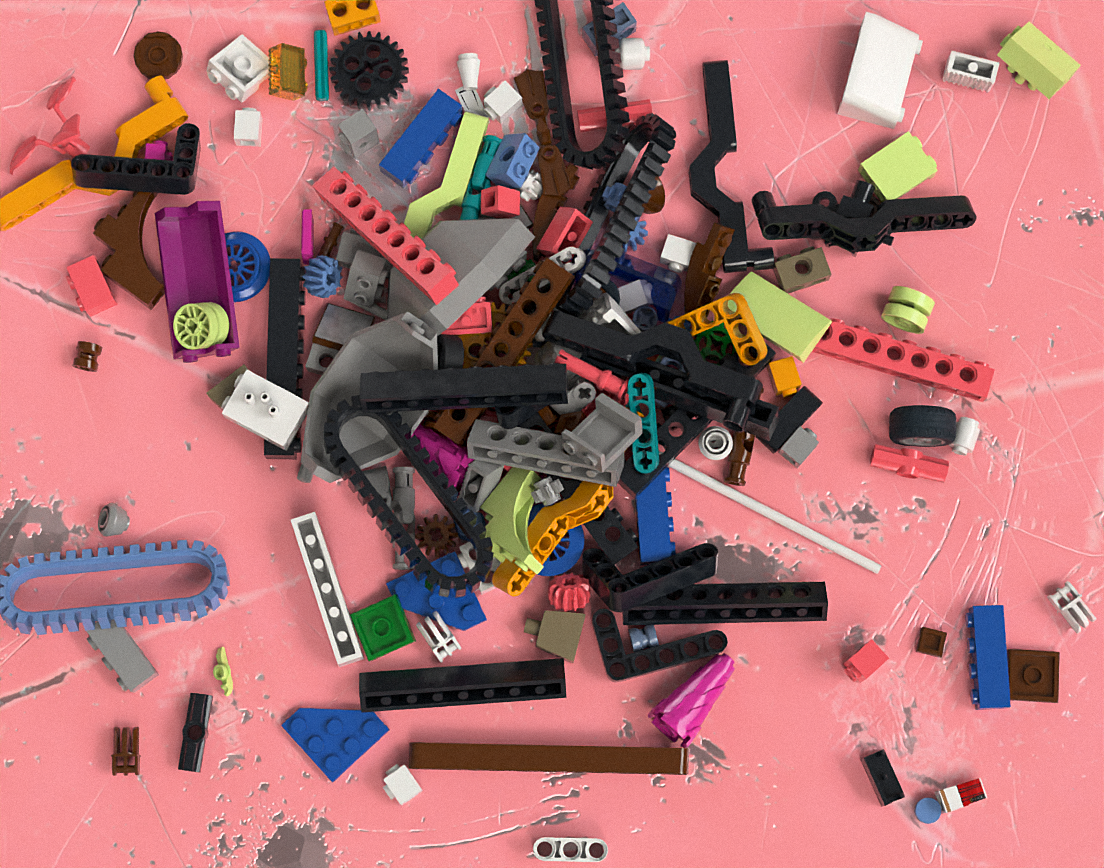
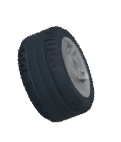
M911 405L897 407L890 413L889 437L896 444L939 447L951 444L956 438V414L951 409L939 406Z

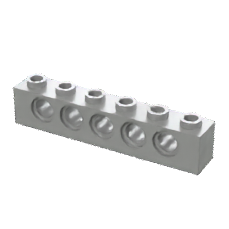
M476 419L467 440L468 458L613 487H617L624 467V452L602 473L596 468L587 466L575 454H569L563 447L562 435L520 427L504 429L499 423Z

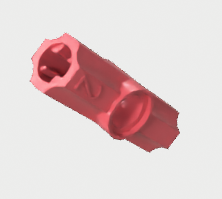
M650 99L628 102V107L620 109L628 112L630 122L624 123L622 126L631 125L632 123L636 124L638 118L641 116L646 117L647 114L652 113ZM605 106L577 110L580 133L607 129Z
M875 444L871 454L870 466L894 471L897 475L906 478L917 479L920 477L944 483L948 473L949 461L925 456L922 452L913 449L902 448L899 450Z

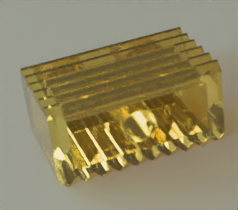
M285 43L269 48L268 75L270 77L268 80L270 81V86L268 89L270 91L268 94L292 101L305 97L308 84L305 81V69L307 67L305 48Z

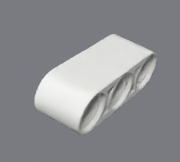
M544 837L535 842L533 852L536 858L541 861L600 862L606 858L608 846L603 840L597 838ZM541 842H548L552 846V853L547 857H542L537 852V846ZM568 842H572L578 847V853L571 858L563 853V846ZM593 843H599L603 846L604 852L599 858H593L589 853V847Z

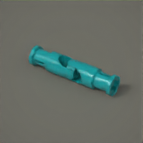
M486 135L483 137L484 145L481 154L477 155L474 175L471 177L461 205L463 210L459 220L478 219L479 214H481V190L491 186V180L486 176V173L502 139L496 136ZM473 189L477 190L480 194L472 195Z

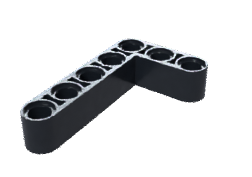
M191 123L183 124L178 128L173 161L86 154L77 155L71 161L73 181L77 186L83 188L180 195L189 194L194 191L196 186L201 151L199 128Z
M710 543L700 544L624 575L600 549H587L582 554L583 577L589 580L590 587L606 606L614 612L630 610L710 578L718 572V548Z
M604 608L597 610L592 618V627L606 675L609 680L615 683L722 653L728 643L727 637L722 631L712 630L626 655L614 614ZM600 615H607L611 623L608 627L602 628L597 625L596 618ZM712 636L719 637L722 641V647L719 649L711 648L708 642L709 638ZM613 639L616 641L618 646L616 651L607 652L603 647L605 640ZM685 644H695L698 648L697 654L694 656L687 655L684 651ZM663 650L671 651L673 661L670 663L662 662L659 657L660 652ZM645 657L648 659L649 667L645 670L638 669L635 665L636 658ZM618 663L624 667L625 672L622 676L615 677L611 674L610 667L613 664Z

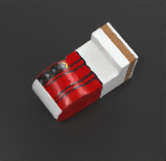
M981 778L934 792L937 802L941 806L942 814L988 798Z

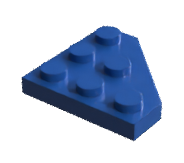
M455 551L431 562V565L439 573L446 576H461L465 574ZM413 571L386 583L391 595H398L403 610L416 613L425 618L428 616L434 621L437 620L432 613L437 611L446 625L462 631L487 621L475 593H471L467 587L465 596L455 598L454 589H450L449 597L439 596V585L433 592L425 588L427 577L418 581Z
M299 708L281 725L332 782L336 781L390 731L374 712L361 713V710Z

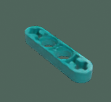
M638 373L633 375L628 381L630 411L638 415L636 411L638 404L644 403L648 406L649 414L647 417H641L642 429H647L650 432L651 439L648 443H643L638 437L632 443L635 468L639 472L646 474L654 471L659 465L654 383L650 375ZM640 378L643 383H646V387L642 388V396L648 395V399L636 400L635 396H640L641 392L640 387L635 386V382H638ZM651 446L652 450L650 449L646 452L647 458L652 459V463L646 468V464L641 463V459L645 458V450L640 451L639 447L646 448Z

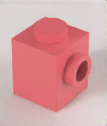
M499 185L481 190V214L494 218L519 216L520 191Z

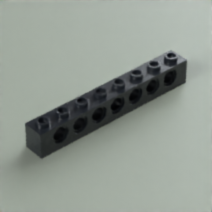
M766 344V357L755 365L742 366L738 361L737 351L732 355L727 353L718 364L721 367L755 378L774 359L776 352ZM750 346L749 354L753 358H757L758 352L756 348ZM674 406L666 415L669 419L663 425L657 424L658 444L662 445L665 449V452L659 455L658 467L646 474L637 472L633 467L634 460L632 455L627 461L624 459V467L618 484L636 499L713 420L703 416L691 419L686 414L687 410ZM673 426L679 427L682 435L674 437L669 433L668 429ZM651 446L646 448L639 447L640 451L645 450V458L641 459V462L645 463L648 468V465L652 463V459L647 458L646 451L650 450Z
M538 412L517 426L525 429L541 426L544 432L554 434L556 429L555 427L550 429ZM545 473L547 476H551L553 481L560 480L564 488L560 494L565 500L571 498L575 490L582 483V480L571 479L565 481L560 476ZM607 506L604 509L605 516L601 521L591 520L583 525L615 565L638 548L635 542L639 539L631 528L625 530L620 522L624 519L614 507L610 510ZM613 526L619 529L620 537L618 540L609 541L606 538L605 532L609 527Z
M825 581L692 584L622 612L623 625L827 621L828 597Z

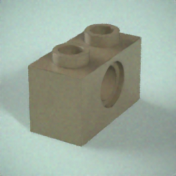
M812 246L801 250L799 255L791 256V254H786L777 258L773 271L779 288L789 294L829 281L832 274L822 247L815 249ZM802 264L807 268L808 272L800 274L795 270V266Z

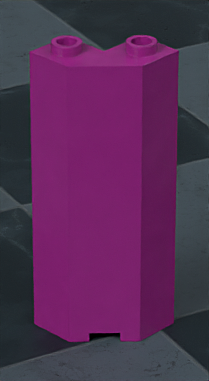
M196 201L188 207H164L154 214L173 360L183 359V363L197 362L198 358L212 355H216V357L230 356L231 351L240 348L221 203L220 201ZM213 302L220 305L225 310L229 319V332L225 341L222 344H215L203 349L192 350L183 347L176 339L173 329L174 317L177 311L182 306L192 303Z

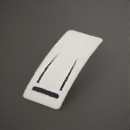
M463 86L455 90L464 112L467 111L488 117L484 112V106L476 90L466 91L463 90Z

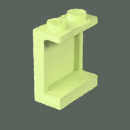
M909 131L866 159L858 168V172L864 180L875 186L874 193L880 202L899 199L928 178H933L938 170L936 169L937 164L930 155L927 156L924 153L920 140L916 136H912Z

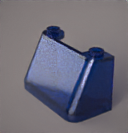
M598 245L591 248L587 253L584 267L576 273V284L584 274ZM623 252L620 258H615L614 261L618 264L614 271L608 272V275L628 283L639 279L647 280V283L652 285L650 296L651 301L654 303L652 305L656 308L658 320L664 323L667 322L681 291L682 280L680 276L675 272Z

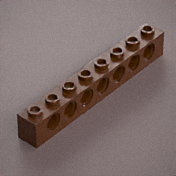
M546 258L545 261L540 260L533 270L535 275L530 283L528 281L525 282L520 289L519 294L521 296L516 304L514 302L511 303L506 310L505 316L507 317L502 325L497 324L490 335L493 338L488 346L483 345L476 356L478 361L474 367L484 368L489 364L493 367L500 365L516 366L575 276L549 258ZM549 280L551 288L547 293L542 294L539 291V285L542 281ZM534 301L537 306L536 311L531 315H527L525 306L528 302ZM516 322H520L522 332L518 336H513L511 326ZM505 343L508 347V353L504 357H499L497 355V347ZM465 408V417L460 421L455 418L454 413L456 409L440 410L434 418L436 424L433 427L455 443L463 445L470 435L475 420H480L487 408Z

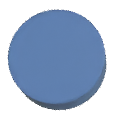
M923 798L915 805V816L922 823H934L941 816V806L933 798Z

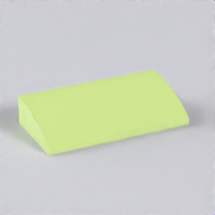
M752 271L731 292L740 293L744 296L763 338L803 363L832 323L827 317ZM729 300V309L736 312V303L733 300Z

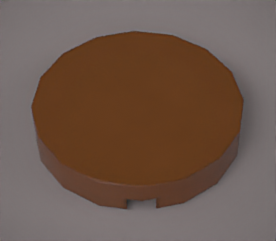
M158 31L148 33L135 46L133 55L135 65L140 73L148 79L156 76H163L164 79H169L182 66V48L178 41L168 33Z

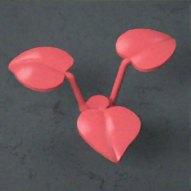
M74 76L61 84L52 93L46 105L48 110L53 108L64 123L61 130L55 134L51 143L36 139L35 135L25 140L12 157L10 163L11 175H13L14 169L30 157L38 145H44L57 150L63 155L67 152L73 158L77 155L87 154L90 146L79 138L81 136L79 130L80 115L76 113L67 120L59 109L60 103L67 97L73 82L76 81Z

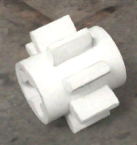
M531 170L530 173L528 172L522 187L516 189L520 191V197L524 198L527 202L530 199L537 200L542 194L541 177L534 170Z

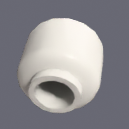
M642 38L620 39V48L615 49V52L621 54L622 63H619L620 68H623V70L643 69L645 61H650V46H645Z

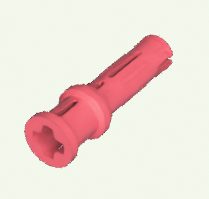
M563 349L559 351L560 356L556 357L554 363L566 364L567 370L597 384L598 390H605L617 396V400L622 401L628 391V379L623 380L613 375L609 369L602 371L565 352Z

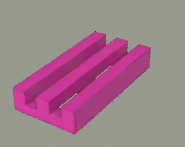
M303 209L301 255L304 265H309V259H313L314 219L312 209Z

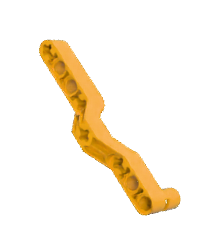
M163 76L152 78L144 86L155 105L116 129L115 134L119 140L114 157L137 158L139 150L146 147V143L151 144L153 141L182 125L189 118L176 97L170 98L173 95V91ZM64 160L0 199V231H7L75 189L111 196L119 190L77 186L73 181L71 160Z
M637 411L640 417H644L642 413ZM582 481L571 498L552 506L543 507L527 527L528 543L536 560L543 565L569 529L598 518L614 497L613 486ZM505 559L494 572L492 583L494 587L511 596H518L524 591L536 573L530 569L524 572L514 563L515 559L512 562Z

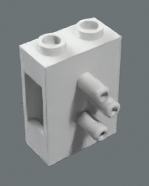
M246 370L244 375L240 374L234 383L236 389L232 396L225 398L221 409H223L222 415L235 424L287 451L307 415L309 402Z

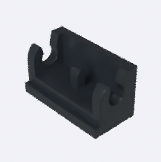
M884 749L860 759L881 807L905 797Z

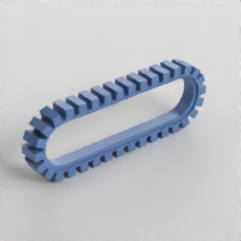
M178 540L177 549H173L171 541L161 542V550H157L155 543H146V552L141 551L139 544L130 545V553L127 554L124 546H114V555H110L108 547L98 548V556L95 557L92 549H82V558H78L76 550L66 551V559H62L60 552H50V561L46 560L44 553L34 554L33 563H29L27 556L18 559L19 568L11 563L4 569L7 576L0 574V615L10 628L15 630L18 627L20 633L29 635L32 627H34L37 635L47 634V626L51 627L53 634L63 633V624L67 625L69 632L79 631V623H83L85 631L95 630V621L99 622L101 629L111 628V620H115L117 628L127 627V618H131L133 626L143 625V617L146 616L149 625L159 624V615H163L165 623L175 622V614L179 613L181 621H191V612L196 611L198 618H202L208 615L206 606L213 611L221 606L219 598L225 600L228 594L227 586H230V577L225 560L221 554L218 555L217 549L210 544L205 548L204 542L194 540L192 548H189L187 540ZM183 563L201 564L212 573L211 581L205 590L198 595L185 598L37 612L23 611L17 608L13 602L15 592L20 585L29 579L37 577Z

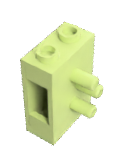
M1030 22L1022 28L1018 25L1011 34L1009 33L1000 43V46L1003 48L997 54L998 57L1008 64L1007 69L1010 73H1018L1015 77L1017 84H1023L1027 80L1030 90L1035 91L1037 89L1048 99L1052 98L1081 66Z

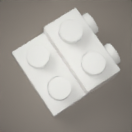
M242 34L208 61L206 72L212 83H220L225 88V92L230 99L235 100L237 98L242 103L259 89V85L276 72L278 65Z

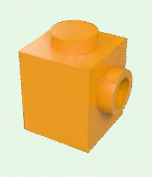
M793 356L768 364L767 370L775 395L782 394L783 397H788L796 394L797 389H800L802 383Z

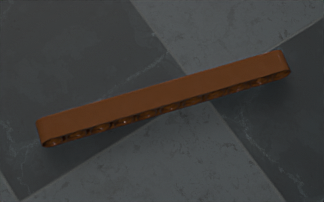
M412 742L409 743L408 769L689 775V749Z

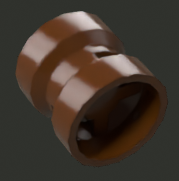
M78 341L76 347L78 354L74 358L72 366L84 371L97 372L99 365L97 358L101 355L103 347L90 342Z

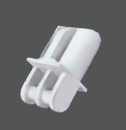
M1067 581L1062 589L1057 588L1054 595L1049 594L1047 598L1057 610V614L1061 613L1076 634L1081 632V627L1086 628L1089 625V621L1094 622L1097 618L1080 598L1082 594L1080 595L1073 585ZM1070 592L1074 599L1070 600L1066 594ZM1062 599L1066 605L1061 607L1057 601Z
M435 611L432 614L443 629V632L439 633L428 616L424 620L435 637L431 639L420 622L416 624V627L442 663L443 658L447 655L452 656L453 651L456 649L461 650L462 648L439 613ZM452 639L453 643L447 646L446 643ZM441 646L444 647L443 650L437 652L438 648H440Z

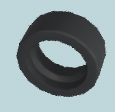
M438 335V370L447 368L462 369L464 347L461 338L454 335Z

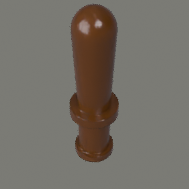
M333 222V227L329 235L324 237L323 240L325 242L317 256H330L333 247H336L338 244L336 241L341 231L344 230L342 225Z

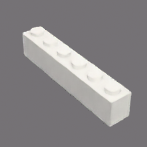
M315 512L291 519L338 666L342 667L363 660V653L318 516Z

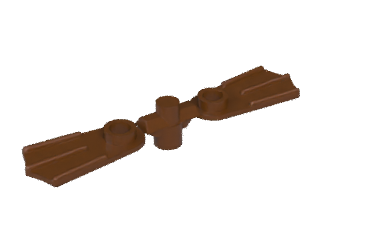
M526 69L522 74L514 77V81L519 95L522 97L528 117L535 121L537 138L542 146L538 151L543 195L560 197L572 189L573 184L558 147L551 144V134L545 119L549 113L544 72L543 70ZM535 107H541V108H542V109H541L540 111H538V112L533 111V109H534ZM547 151L553 152L551 156L544 155Z

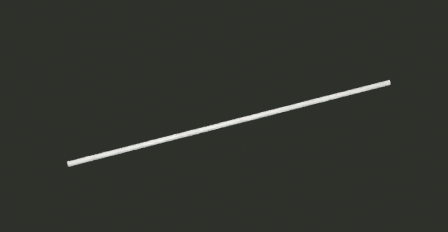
M351 302L384 320L387 318V310L376 304L369 308ZM674 459L668 465V467L875 574H878L882 565L677 459Z

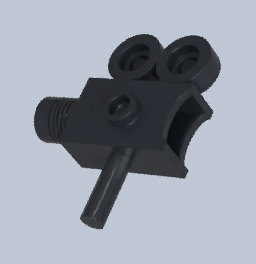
M857 180L851 196L843 195L840 204L837 203L836 197L827 191L818 193L814 197L812 204H820L822 200H828L829 205L826 208L847 219L872 217L875 210L874 206L869 204L875 186ZM889 236L883 244L892 246L894 237ZM816 237V238H810V239H811V240H821V239H823V238H821V237ZM825 240L824 244L826 247L837 246ZM851 252L853 257L857 256L858 252Z

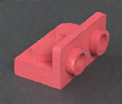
M481 296L442 334L459 335L492 332V301L486 300L485 296Z

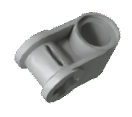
M576 374L568 382V404L549 406L560 415L580 412L595 398L596 390L594 383Z
M386 466L362 471L392 511L393 501Z

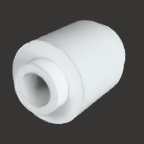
M960 417L959 422H956V438L949 444L953 448L952 452L962 456H966L967 453H973L980 431L978 421L968 417Z

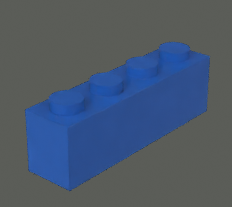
M438 88L380 162V172L402 188H405L408 183L412 184L418 177V170L422 164L427 165L434 155L433 150L436 146H442L449 135L447 132L452 126L456 127L463 118L462 105Z
M666 467L635 499L640 565H649L676 554L675 542H670V532H674L673 517H668V507H672L671 492H666V482H670L669 467Z
M1004 605L972 606L969 608V613L965 614L966 627L970 628L971 638H967L968 653H972V663H969V677L974 680V689H971L970 692L971 703L975 704L976 710L1010 708Z

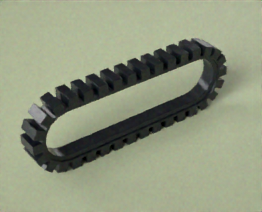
M535 0V7L543 10L536 13L537 22L545 24L538 27L539 36L547 39L540 42L541 51L549 53L542 56L543 65L551 68L544 71L545 80L553 82L546 85L548 95L555 97L548 100L549 109L557 111V113L550 115L551 124L559 126L552 129L553 139L560 140L555 146L558 147L561 154H564L562 158L573 165L591 170L593 168H605V162L612 164L618 159L614 150L623 152L626 144L621 142L620 139L629 138L630 129L622 126V124L630 122L629 113L620 110L628 107L627 98L618 95L626 92L625 83L617 80L624 77L623 68L615 66L622 63L621 54L612 51L620 48L619 40L611 36L618 33L617 25L609 22L616 19L615 11L606 7L612 5L613 0H590L607 119V132L601 144L592 151L584 152L578 146L575 135L557 0Z
M649 113L646 117L641 116L637 119L636 125L632 123L628 127L630 129L629 138L620 139L621 142L626 144L623 152L614 150L618 159L612 164L606 162V167L603 168L605 174L599 175L596 181L599 186L592 189L589 195L592 197V200L586 201L583 207L586 211L584 215L593 221L579 246L584 251L586 257L610 211L604 206L606 201L602 197L606 186L612 188L615 183H624L635 159L648 143L584 274L571 290L580 270L572 274L575 276L574 280L553 311L578 317L582 315L583 309L588 310L593 305L592 299L594 297L597 299L603 292L600 290V287L608 284L611 278L608 272L615 270L618 263L614 260L622 256L625 249L621 246L628 243L631 237L628 232L635 229L638 223L635 218L641 217L645 209L641 205L648 203L651 197L648 191L655 189L658 183L655 177L662 175L665 168L661 165L668 163L671 157L668 151L674 149L676 143L673 140L677 137L674 127L657 114ZM574 255L570 263H575L574 259L577 258V255ZM551 286L545 289V293L550 290Z
M360 395L351 396V406L345 399L337 403V411L331 409L327 415V423L325 422L323 440L326 454H330V462L334 468L339 467V474L343 480L348 479V487L353 493L358 491L357 499L363 506L367 504V512L371 518L376 516V524L382 531L386 528L385 537L390 543L395 541L394 549L400 556L405 553L404 562L409 569L414 566L413 574L417 580L421 581L427 577L425 588L433 592L439 585V596L449 597L450 589H454L455 598L465 596L466 587L471 593L479 589L480 582L484 583L492 567L494 552H492L493 544L491 538H485L486 528L482 523L476 525L477 516L472 510L467 512L468 504L462 497L457 500L458 491L453 485L448 487L449 479L444 473L438 475L439 466L434 460L429 462L430 454L425 447L420 450L421 442L416 435L411 437V429L407 423L402 425L401 415L398 412H393L392 414L391 412L363 413L359 400ZM358 416H368L376 419L384 426L473 545L477 560L474 567L468 573L461 576H446L439 573L431 565L344 448L339 434L343 425L350 419Z

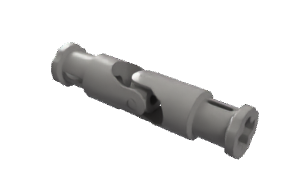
M394 467V515L402 525L408 524L407 532L415 542V489H413V473H415V468ZM395 541L392 542L393 548H395ZM395 550L393 569L412 570L414 566L409 569L404 562L405 553L400 556Z

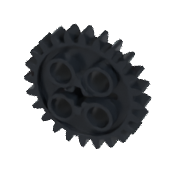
M368 31L367 36L364 38L358 32V39L356 40L352 36H348L350 43L340 42L343 50L335 49L334 52L338 58H331V64L334 67H330L329 71L330 74L334 75L330 79L331 83L336 84L334 86L335 92L342 91L340 94L342 100L349 97L348 103L350 106L356 101L358 109H361L363 104H367L368 110H371L372 104H376L377 108L381 109L382 101L389 106L390 97L398 99L396 91L404 92V86L401 83H408V77L405 76V74L409 73V67L405 66L408 64V59L405 57L401 58L404 55V50H397V41L390 44L389 35L382 40L380 32L375 37H372L371 32ZM371 51H378L380 53L377 58L368 57ZM352 62L359 65L355 70H349L346 67ZM369 68L370 70H373V73H369L368 71H365V69ZM384 71L392 73L391 77L387 79L381 78L380 74ZM362 83H369L371 85L365 91L358 88Z

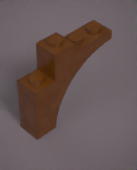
M135 191L131 202L128 205L125 204L119 210L118 218L115 219L109 214L105 218H101L96 223L93 234L97 240L115 252L113 255H108L103 261L102 273L152 310L163 297L165 291L164 286L152 275L147 265L143 251L142 235L146 215L158 193Z

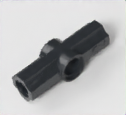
M190 693L186 723L182 730L183 741L178 770L201 773L205 743L209 736L208 725L213 696ZM194 726H200L202 730L201 736L196 740H192L189 735L190 729Z

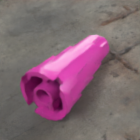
M419 424L411 437L416 435L421 442L420 450L425 447L430 454L429 462L434 460L439 466L438 475L444 473L449 479L448 487L453 485L459 495V491L463 486V480L465 479L464 476L468 471V464L475 459L468 458L467 447L457 444L447 436L444 437L433 429Z
M725 653L722 655L716 654L703 667L700 666L685 683L678 686L666 699L663 698L648 713V718L655 717L652 724L672 742L675 743L679 738L683 740L680 746L687 748L702 728L700 726L712 709L713 704L726 688L725 684L735 670L733 659Z

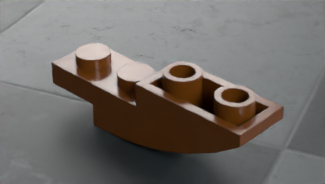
M570 163L567 171L573 184L571 190H574L580 180V177H578L579 168ZM568 191L560 197L543 195V192L541 194L533 223V235L535 236L532 240L533 259L537 262L541 256H546L536 248L556 215L557 210L565 206L568 200L565 196Z
M714 222L705 244L696 242L685 281V314L713 302L718 294L722 279L715 276L720 268L725 251L732 241L734 229ZM710 310L706 311V317H708Z

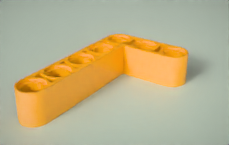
M731 293L666 322L686 329L684 321L685 319L689 320L692 323V331H690L692 336L724 322L737 354L744 364L755 365L767 355L765 341L746 299L740 293ZM729 300H733L736 303V312L729 309ZM707 310H711L714 313L715 318L713 322L707 319ZM739 323H743L747 327L746 335L740 333L738 329ZM750 346L756 348L758 352L757 358H753L749 354Z

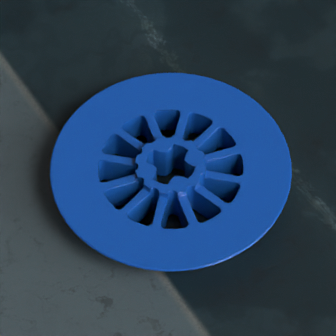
M244 232L225 233L226 248L230 247L231 256L228 255L229 267L232 266L231 262L234 260L237 263H241V265L237 266L238 271L234 272L232 269H229L230 278L234 277L235 284L232 286L233 301H245L257 295L266 285L270 276V256L264 244L256 237ZM235 246H240L237 255H235ZM248 249L249 252L242 256L244 250ZM250 257H254V261L245 262ZM255 265L254 271L246 269L248 266ZM244 272L252 275L249 280H246L244 277ZM239 276L244 280V283L241 285L238 282Z
M543 503L532 506L528 526L544 507ZM582 525L567 531L569 538H562L560 542H569L568 549L559 544L556 546L565 554L559 557L554 548L552 553L556 560L549 561L548 557L538 575H559L568 571L577 563L584 548L585 539Z

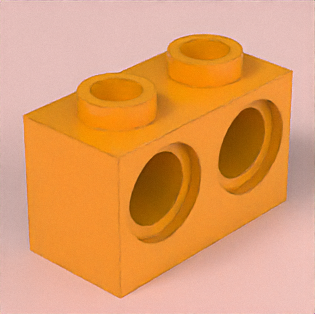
M375 0L324 1L334 36L381 22ZM361 3H368L370 5L365 10L358 8V5ZM342 9L346 11V14L341 17L334 15L337 10Z

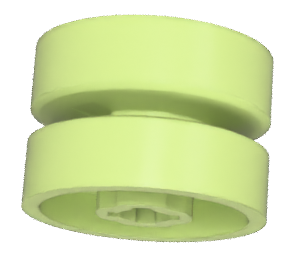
M892 287L888 297L889 303L885 305L881 318L888 324L903 331L915 334L924 333L928 323L927 317L931 315L935 305L934 300L908 287Z
M216 303L186 304L177 311L174 317V334L178 342L187 349L209 348L215 344H222L225 341L229 332V319L225 310Z

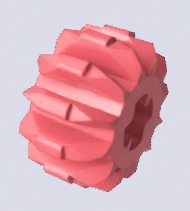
M574 572L571 574L563 573L562 576L556 575L552 581H549L548 599L550 604L555 606L556 610L564 609L565 612L568 610L576 612L577 608H585V604L590 602L589 580L583 577V574L575 575Z

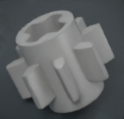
M547 476L533 484L536 490L531 492V495L536 504L542 502L544 507L561 499L559 493L564 488L559 479L553 481L551 476Z

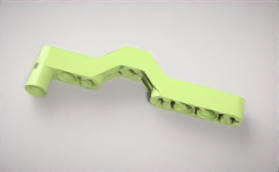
M465 111L441 187L413 201L409 205L404 224L411 231L410 235L413 238L417 235L421 239L431 229L434 217L437 214L453 206L461 207L470 179L473 177L474 165L477 155L480 154L483 137L486 135L489 124L488 117Z

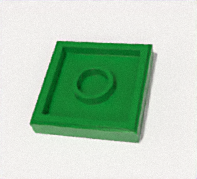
M397 594L350 614L369 662L416 642Z

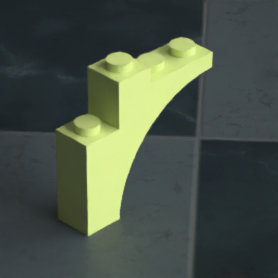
M512 467L480 506L487 514L485 519L489 522L485 527V538H491L493 544L492 552H494L493 558H496L501 563L505 559L510 562L515 559L514 563L524 572L530 569L538 575L544 566L536 560L531 552L527 537V527L534 503L531 492L536 490L533 484L541 480V478L534 471Z

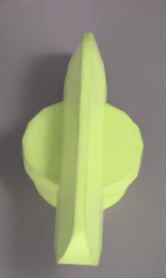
M221 647L217 650L216 658L218 665L214 667L213 675L217 680L222 681L223 685L220 686L225 692L224 695L229 696L233 690V681L225 648Z

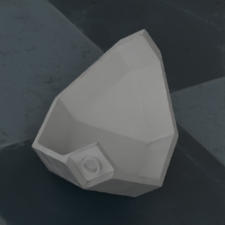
M518 218L439 221L421 240L425 243L426 250L433 249L441 258L440 262L443 265L447 262L455 270L456 274L454 277L459 286L438 305H435L392 265L389 268L386 320L409 312L437 332V336L440 335L502 277L535 236Z
M405 312L350 335L310 392L300 462L312 474L328 483L342 478L339 474V467L335 469L330 462V454H326L323 440L325 422L327 423V415L331 409L337 411V403L345 399L351 406V396L360 395L361 373L372 371L395 372L397 370L420 371L422 369L438 370L437 332L411 313ZM429 410L399 411L398 413L402 417V425L407 423L412 435ZM358 416L350 419L343 425L339 434L344 448L361 470L396 456L401 451L384 426L376 419L368 416Z

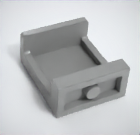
M601 393L595 398L596 409L572 432L567 429L562 432V442L564 449L569 454H575L587 466L596 468L603 473L642 434L641 417Z

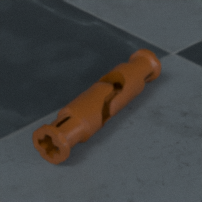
M762 387L761 392H760V394H759V396H758V399H759V400H760L761 394L764 392V388H763V387ZM734 431L732 438L733 446L728 456L730 464L727 477L724 479L725 483L745 486L746 481L744 479L747 466L750 465L755 435L744 431Z

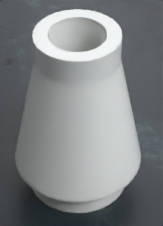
M476 53L460 54L456 62L463 90L466 91L478 89L477 83L481 60L478 59V54Z

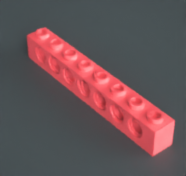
M332 167L312 185L326 205L435 305H438L459 286L454 277L456 272L447 262L443 265L440 262L441 258L433 249L426 250L425 243L417 235L413 238L410 235L411 231L404 223H396L397 219L388 209L383 211L381 209L382 205L375 197H367V191L359 183L355 186L353 184L354 180L346 171L341 173L335 167Z
M835 318L830 319L832 323L826 330L827 338L820 339L812 352L980 402H983L988 396L995 369L989 368V364L985 362L975 361L972 363L965 361V357L958 354H950L948 356L942 354L941 350L937 348H921L913 341L902 340L901 342L894 340L893 336L887 333L880 332L878 335L870 333L866 327L858 325L850 327L845 325L844 321ZM839 337H849L851 345H842L839 342ZM863 344H873L875 352L867 353L863 349ZM895 350L899 354V359L891 360L887 355V351ZM919 357L923 362V366L915 367L911 362V358ZM935 365H944L947 369V374H939L935 369ZM961 371L968 372L971 376V381H963L959 373Z

